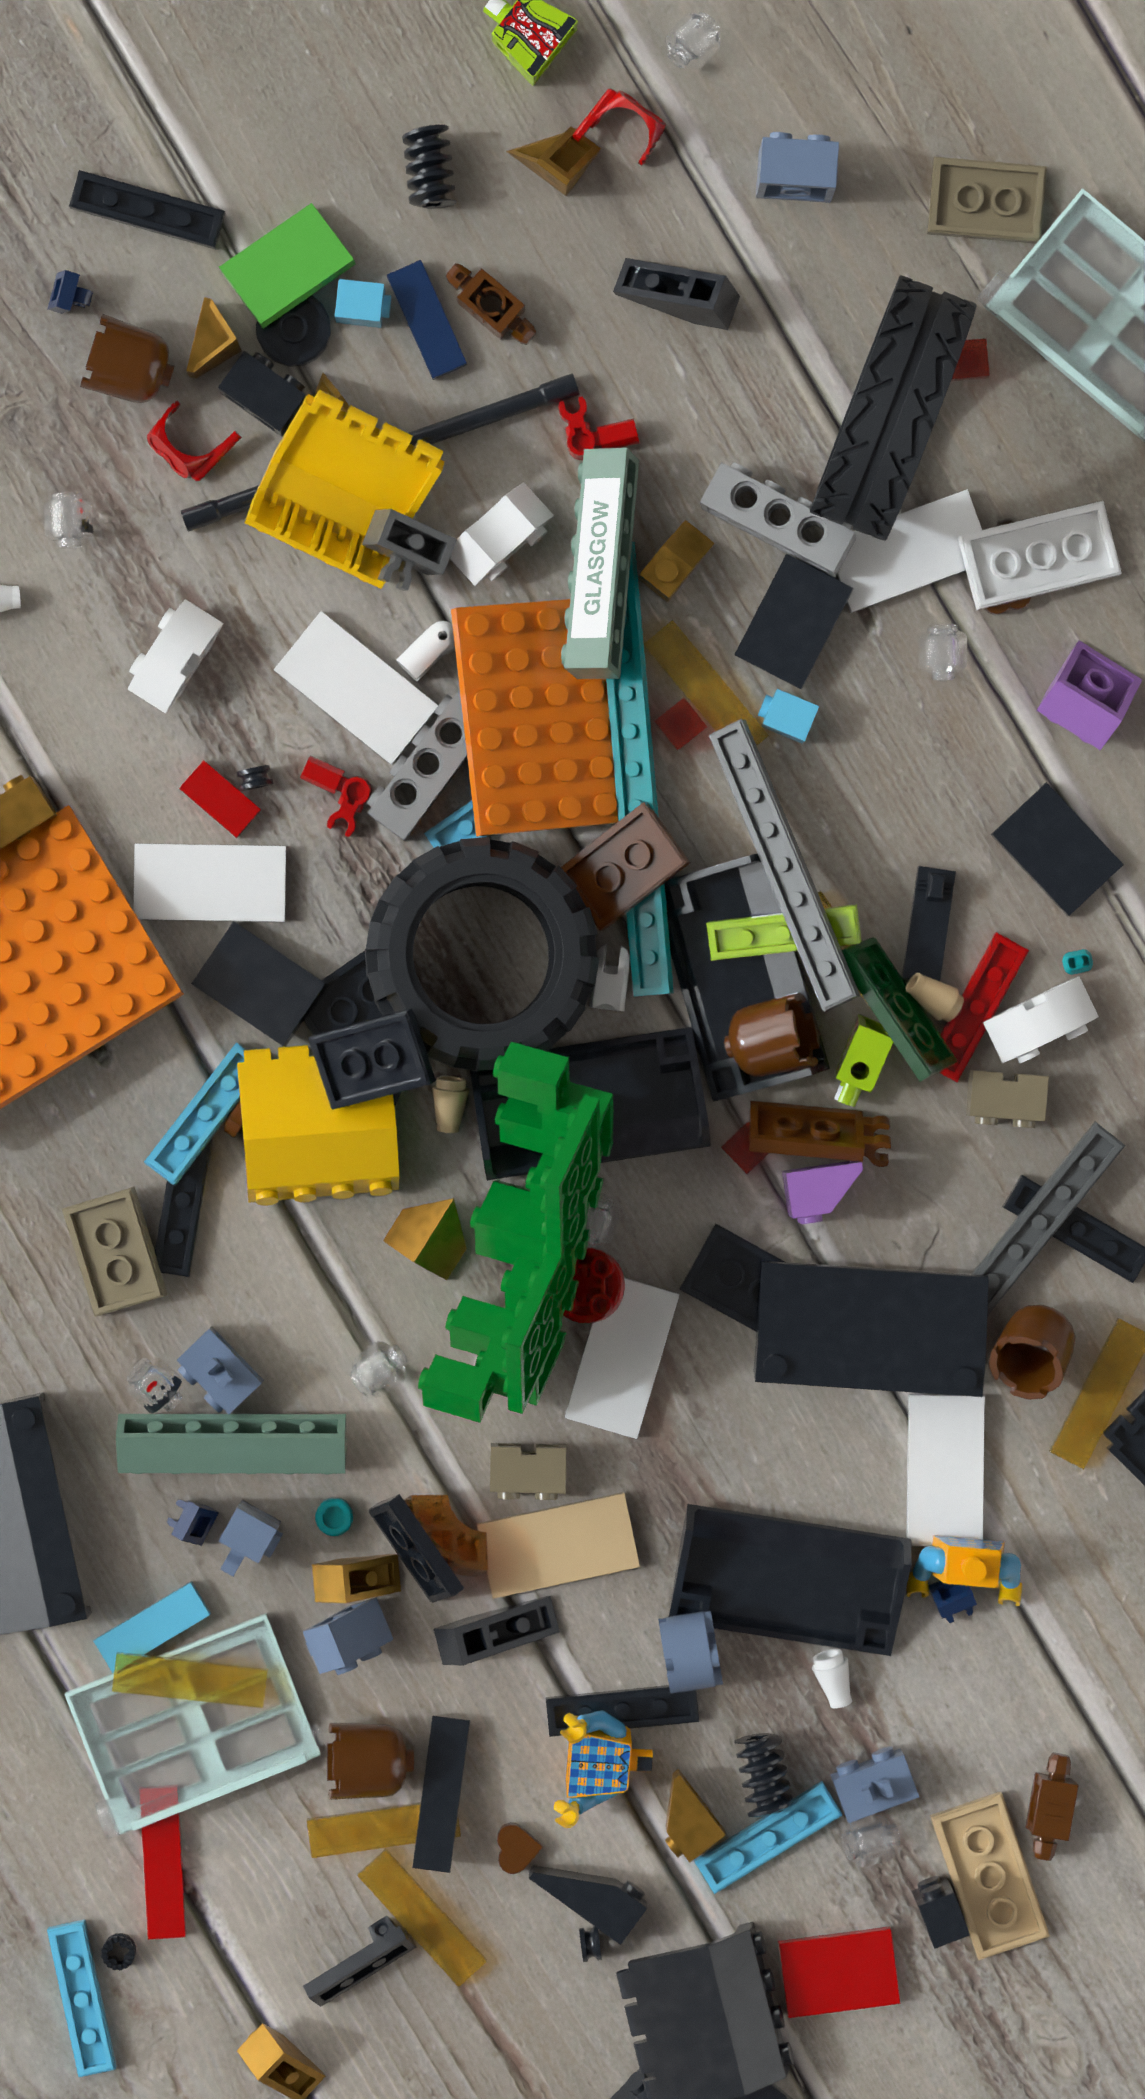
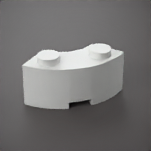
M523 482L507 493L484 516L457 538L450 559L474 586L486 577L492 582L508 568L505 561L525 543L533 546L548 532L544 525L554 515Z
M186 599L176 611L169 608L158 625L162 631L146 655L140 653L131 666L129 672L134 677L128 690L166 714L181 696L195 670L211 649L223 623Z
M1078 976L1009 1008L983 1023L1002 1063L1016 1057L1019 1063H1022L1039 1055L1038 1047L1063 1035L1066 1036L1067 1040H1070L1087 1032L1086 1024L1099 1016Z

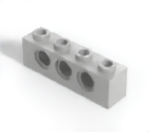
M721 462L700 501L701 508L835 578L856 540L855 532L850 530L852 525L846 522L840 525L826 518L810 513L811 501L802 497L795 501L784 495L786 490L770 480H766L762 484L752 479L751 475L753 473L742 465L733 462L731 467ZM749 491L757 496L756 503L750 508H741L736 504L738 496L743 492ZM777 509H785L791 516L786 524L777 526L769 520L771 513ZM817 526L824 531V535L819 542L809 543L803 539L804 531L808 527Z
M459 691L453 698L448 694L444 697L434 712L439 716L431 728L426 725L421 728L412 741L417 746L409 758L402 755L389 772L394 778L386 788L379 785L367 801V804L371 806L368 815L404 842L467 759ZM448 724L457 725L462 731L461 739L451 745L444 743L440 738L441 729ZM426 754L434 755L439 760L438 770L431 775L422 774L417 767L419 759ZM401 785H411L416 789L417 796L412 804L401 805L396 801L395 792Z

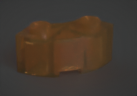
M410 1495L404 1500L454 1574L478 1577L488 1571L486 1532L472 1530L460 1522L451 1509L448 1495Z

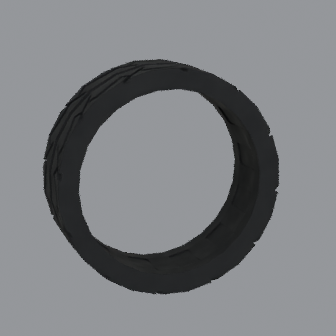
M900 275L878 328L810 509V513L826 518L840 525L843 522L853 525V530L884 541L887 540L926 448L964 347L977 306L974 302L966 299L963 300L945 291L943 294L932 291V286L913 281V279Z

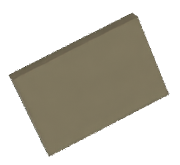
M934 157L927 234L1037 244L1041 239L1047 166Z
M135 1186L62 1208L95 1317L168 1295Z

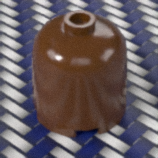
M102 314L100 325L106 326L104 333L96 331L86 364V370L92 371L90 379L82 378L80 387L130 402L145 403L150 401L157 395L161 385L169 386L175 367L168 364L170 351L166 341L156 333Z
M797 992L749 1005L738 1010L732 1016L728 1036H725L724 1039L727 1055L730 1058H734L737 1065L744 1072L752 1076H766L817 1065L818 1059L813 1057V1050L820 1049L819 1033L813 1012L806 1014L801 1004L805 1003V996Z
M1028 1305L1017 1310L1007 1322L991 1351L989 1366L994 1379L998 1380L1000 1378L1005 1385L1011 1388L1010 1393L1014 1396L1028 1400L1045 1398L1049 1392L1061 1385L1073 1355L1076 1336L1072 1324L1064 1314L1046 1305Z
M329 1724V1733H335V1741L327 1743V1781H335V1789H331L328 1792L330 1800L389 1797L401 1790L405 1783L406 1773L414 1771V1750L406 1748L405 1738L400 1730L386 1724Z

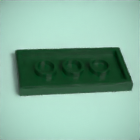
M869 938L860 944H854L842 950L858 990L920 1082L948 1069L957 1062L956 1057L922 1006L911 994L906 992L907 984L876 938Z

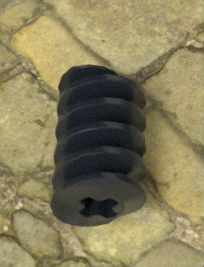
M447 125L421 126L402 136L403 144L410 146L404 151V158L412 161L405 168L406 174L414 176L407 181L408 189L415 191V193L409 196V204L413 206L437 209L450 207L457 203L456 200L445 198V194L455 190V185L444 183V179L454 175L453 170L442 168V164L452 160V155L443 154L440 149L450 145V140L439 138V134L449 130Z
M759 1733L736 1739L734 1743L745 1744V1749L736 1753V1757L748 1759V1764L740 1767L739 1772L751 1774V1778L743 1782L742 1787L754 1789L753 1794L745 1797V1802L757 1804V1808L747 1813L748 1817L772 1815L790 1806L793 1803V1797L784 1792L791 1785L789 1780L781 1778L786 1775L788 1770L786 1765L778 1763L784 1759L785 1755L783 1750L774 1749L782 1743L781 1737L776 1734Z

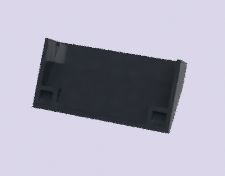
M758 853L678 876L664 883L670 953L713 1102L811 1076L830 1069L819 1028L820 1049L813 1050V1057L818 1059V1064L814 1067L766 1076H752L744 1072L737 1065L734 1058H730L727 1055L724 1039L725 1036H728L732 1016L744 1007L800 992L806 998L805 1003H801L805 1013L813 1012L814 1014L797 951L711 961L707 922L782 913Z
M692 1027L555 1047L547 1050L550 1053L569 1057V1082L613 1094V1144L610 1156H602L600 1163L711 1146L709 1121ZM470 1070L486 1180L527 1175L532 1166L537 1167L543 1153L500 1142V1127L495 1124V1118L499 1105L501 1103L506 1104L509 1097L498 1094V1078L493 1076V1070Z
M762 1261L753 1369L755 1382L983 1397L989 1277L984 1275Z
M44 1392L0 1402V1635L85 1620L92 1613L91 1607L85 1606L46 1429L42 1410V1402L45 1400Z
M687 1504L669 1617L711 1611L714 1629L891 1656L911 1569V1539Z

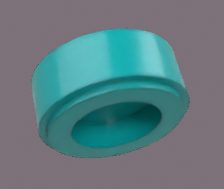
M331 1497L324 1500L318 1506L315 1521L320 1531L324 1534L340 1536L351 1527L353 1510L344 1499Z

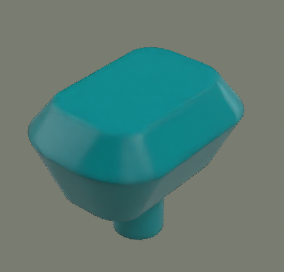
M1082 949L1066 953L1063 956L1062 963L1065 972L1073 975L1090 971L1093 966V959L1088 950Z

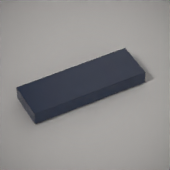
M418 260L387 274V279L432 380L466 366L465 357L422 261Z

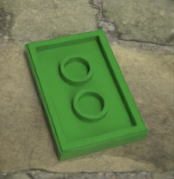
M310 203L219 266V269L260 326L265 328L356 265V263L315 206Z

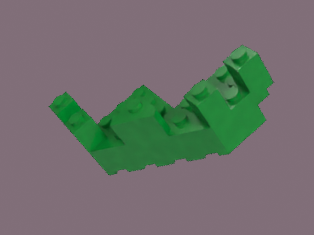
M510 1042L504 1056H498L493 1070V1076L498 1078V1094L509 1097L506 1104L501 1103L499 1105L495 1124L500 1127V1142L543 1154L537 1167L532 1166L526 1179V1188L500 1180L493 1181L482 1206L475 1207L470 1222V1227L475 1230L476 1254L514 1265L512 1271L508 1269L505 1271L500 1289L502 1292H505V1308L462 1296L457 1309L452 1308L448 1314L446 1330L450 1331V1347L478 1355L475 1366L435 1354L430 1367L423 1368L418 1382V1389L422 1390L423 1406L478 1423L481 1422L494 1393L508 1397V1410L523 1414L527 1403L537 1406L563 1348L566 1332L560 1330L562 1327V1317L565 1310L571 1311L579 1283L578 1280L573 1279L577 1259H585L591 1229L585 1228L588 1222V1211L590 1207L597 1208L604 1178L598 1176L602 1156H610L613 1144V1094L569 1082V1057Z

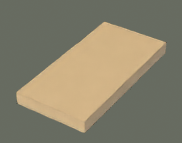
M624 1492L477 1523L493 1599L640 1567Z
M1000 1791L930 1815L978 1960L1049 1937L1050 1935L1002 1792Z

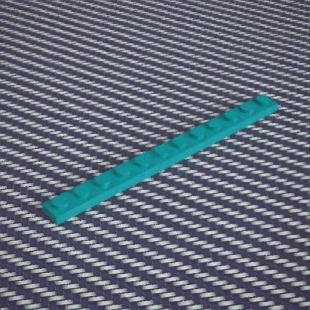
M633 541L620 679H606L618 822L643 802H648L659 817L636 548ZM663 884L626 913L634 997L674 993L665 884Z

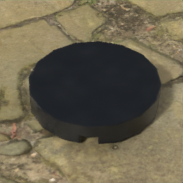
M311 295L265 328H262L256 322L257 340L263 352L274 362L288 367L305 366L317 360L327 348L331 336L330 318L324 305Z

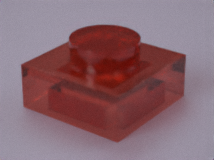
M986 338L966 340L951 381L989 378Z
M682 698L654 721L677 751L707 728L706 724L685 698Z
M748 1121L721 1146L723 1151L746 1174L769 1154L749 1151Z

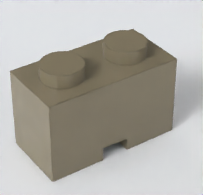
M969 1070L966 1115L975 1116V1124L997 1125L998 1118L1013 1119V1127L1035 1128L1036 1121L1045 1122L1049 1076L1014 1074V1081L1003 1080V1073Z
M491 1443L490 1492H497V1498L520 1499V1493H535V1499L556 1500L558 1499V1493L566 1494V1444H536V1451H521V1444Z

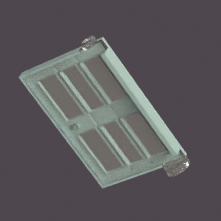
M1082 188L1013 273L1008 276L1000 269L976 299L989 312L1145 442V241Z
M267 1613L72 1689L64 1694L105 1797V1800L95 1803V1807L103 1831L108 1839L131 1830H137L306 1763L308 1760L320 1756L319 1747L325 1745L318 1724L312 1726L309 1724Z

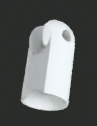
M447 621L434 623L396 659L397 663L416 682L443 655L455 650L453 624ZM441 635L447 636L445 640L439 639Z
M605 944L597 951L599 964L596 984L592 987L590 993L589 1007L625 1011L630 955L621 946L619 965H605L607 944Z

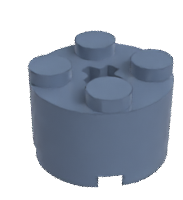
M711 1611L658 1619L670 1693H681L722 1685L723 1681Z

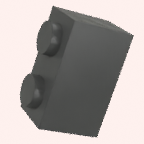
M393 509L375 510L362 545L390 558L389 563L381 569L378 580L389 582L393 571L399 569L400 580L396 588L407 591L412 580L411 568L426 575L444 574L457 539Z

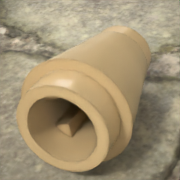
M915 973L906 986V992L911 994L936 1020L951 1021L959 1013L964 1002V998L959 995L957 988L925 975L923 976L920 973Z
M440 1076L436 1078V1085L432 1086L437 1131L444 1133L459 1132V1125L461 1124L470 1090L466 1088V1079L453 1076Z

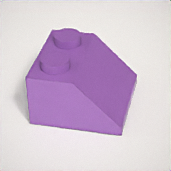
M1078 640L1046 691L1036 711L1046 716L1051 722L1059 724L1072 732L1085 743H1089L1101 750L1122 722L1142 679Z
M846 1161L782 1171L788 1216L793 1219L797 1218L800 1224L823 1221L822 1214H828L833 1211L862 1172V1162Z

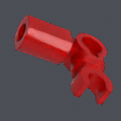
M583 396L578 397L580 409L574 414L566 411L564 401L559 402L560 417L568 423V426L565 427L568 451L574 459L583 460L584 449L623 448L639 444L634 418L599 426L597 431L592 432L590 423L584 421L587 415V405Z
M310 755L300 779L334 795L336 791L342 792L338 800V804L341 807L339 811L329 816L327 828L332 829L338 818H344L348 822L345 836L350 837L356 829V819L354 817L356 812H362L366 801L371 796V784L361 776L345 777L344 770Z

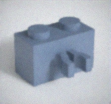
M213 1326L177 1359L181 1364V1367L178 1369L179 1373L191 1385L194 1386L198 1382L207 1391L204 1398L218 1413L224 1409L230 1414L264 1381Z
M241 1500L219 1539V1542L231 1548L220 1570L234 1577L245 1556L257 1563L260 1562L263 1555L270 1558L283 1533L277 1530L281 1521Z
M377 1597L350 1605L303 1631L306 1639L305 1643L310 1655L313 1656L320 1674L335 1670L337 1675L349 1672L358 1667L356 1660L366 1661L382 1653L380 1647L393 1640Z
M890 1746L879 1749L871 1754L873 1759L859 1764L857 1760L844 1762L836 1767L837 1772L830 1774L848 1823L919 1798L901 1748L893 1750V1747Z

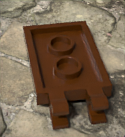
M750 1100L749 1151L863 1162L865 1156L875 1166L886 1167L889 1164L888 1154L876 1152L879 1148L891 1149V1137L875 1133L878 1129H890V1118L886 1116L864 1117L863 1111Z

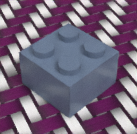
M772 132L770 137H763L758 153L756 198L831 203L837 183L839 142L830 141L831 137L817 134L809 135L808 140L792 139V134L785 132Z

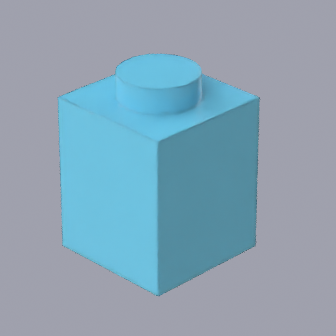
M339 279L335 309L336 323L381 328L382 318H389L391 309V295H385L384 284Z
M777 689L773 697L766 694L758 716L764 718L761 727L803 744L819 706Z

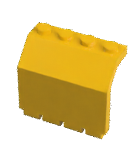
M319 389L315 397L307 394L277 446L252 499L245 524L285 542L295 549L316 557L330 566L347 572L363 582L382 589L385 582L378 580L381 569L389 563L390 558L362 545L374 512L381 509H393L413 519L443 470L445 461L441 460L443 450L421 439L413 446L410 444L413 435L384 422L381 429L375 427L378 418L352 405L344 412L341 410L344 401Z
M308 1045L278 1047V1059L271 1060L270 1048L244 1050V1062L237 1063L248 1203L256 1202L258 1205L268 1206L278 1203L279 1200L294 1199L296 1202H310L321 1196L347 1199L357 1193L370 1192L373 1196H384L392 1193V1190H399V1160L393 1094L332 1110L314 1056L309 1057Z

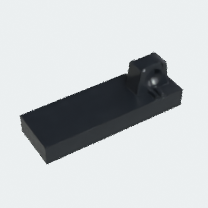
M923 866L917 867L902 970V978L910 979L915 973H920L937 981L941 979L956 871Z
M388 1916L373 1923L368 1927L373 1943L303 1985L309 1999L321 2007L416 1948V1945L411 1935L402 1927H397Z

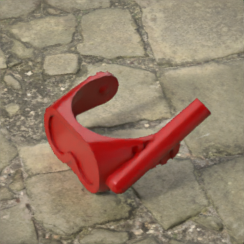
M608 89L572 134V137L579 142L590 128L593 130L601 118L610 109L623 107L634 110L644 119L649 130L647 149L638 162L639 165L643 166L646 162L645 160L650 157L649 154H652L653 148L656 147V142L659 141L667 124L652 111L643 107L629 94L621 90L616 92L613 89Z
M177 400L168 407L166 412L149 431L147 441L151 448L163 457L179 476L183 478L191 476L195 481H200L242 437L237 431H234L223 443L205 455L189 456L181 453L172 446L165 432L166 420L181 405Z

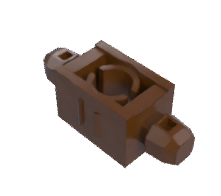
M455 263L447 272L446 278L457 291L459 289L462 290L457 296L458 304L500 340L510 331L512 332L511 337L520 344L527 345L536 335V330L526 318L523 320L520 318L525 312V305L482 268L473 278L471 277L472 272L461 264ZM481 290L483 297L495 296L502 302L501 312L504 314L501 319L498 311L488 313L481 308V296L477 295ZM476 295H477L476 305H475V304L472 303L471 301H472V300L476 297ZM506 303L510 306V309L507 312Z
M1055 1752L1048 1759L1046 1770L1049 1774L1037 1772L1034 1774L1025 1828L1031 1832V1835L1038 1836L1033 1839L1032 1851L1034 1857L1046 1861H1051L1055 1856L1058 1845L1055 1839L1069 1841L1079 1787L1072 1778L1066 1777V1775H1070V1757L1066 1754Z

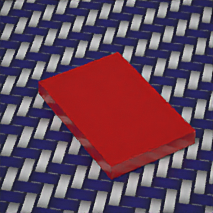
M890 1926L778 1941L788 2018L900 2004Z

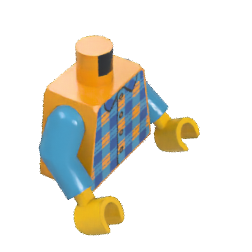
M933 1535L932 1546L922 1549L913 1572L909 1574L906 1595L910 1597L912 1593L921 1592L922 1598L929 1596L928 1579L932 1574L946 1584L988 1588L999 1587V1604H1003V1600H1011L1016 1602V1606H1020L1022 1583H1020L1021 1562L1015 1554L1004 1553V1541Z
M603 1710L580 1716L568 1713L564 1717V1722L570 1726L568 1729L560 1731V1734L569 1741L565 1782L566 1795L570 1800L569 1803L565 1800H557L554 1803V1810L563 1814L556 1818L555 1822L564 1828L575 1826L580 1814L619 1793L628 1791L630 1771H652L653 1750L632 1748L631 1729Z

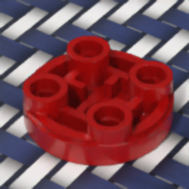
M587 1248L585 1259H577L573 1279L578 1280L579 1283L572 1310H565L563 1316L578 1323H596L611 1316L619 1307L625 1290L624 1275L617 1261L600 1249Z

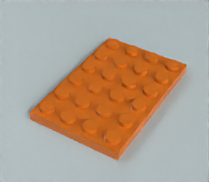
M570 599L451 609L476 837L616 824L618 822L606 679H576L564 669L561 660L562 647L567 643L568 630L565 626V611L570 607Z

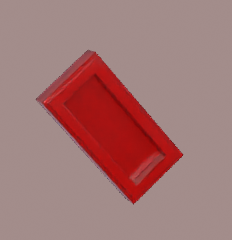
M204 760L179 788L236 838L241 835L261 811L257 805Z

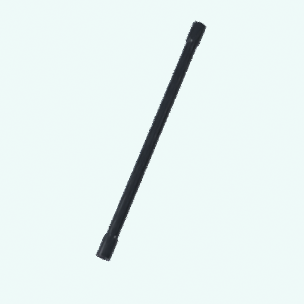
M571 373L543 383L529 391L409 432V434L413 435L410 444L415 446L417 441L421 439L432 445L543 405H552L578 396L580 393L574 375ZM259 485L218 500H209L180 510L187 531L190 532L210 525L224 517L249 509Z

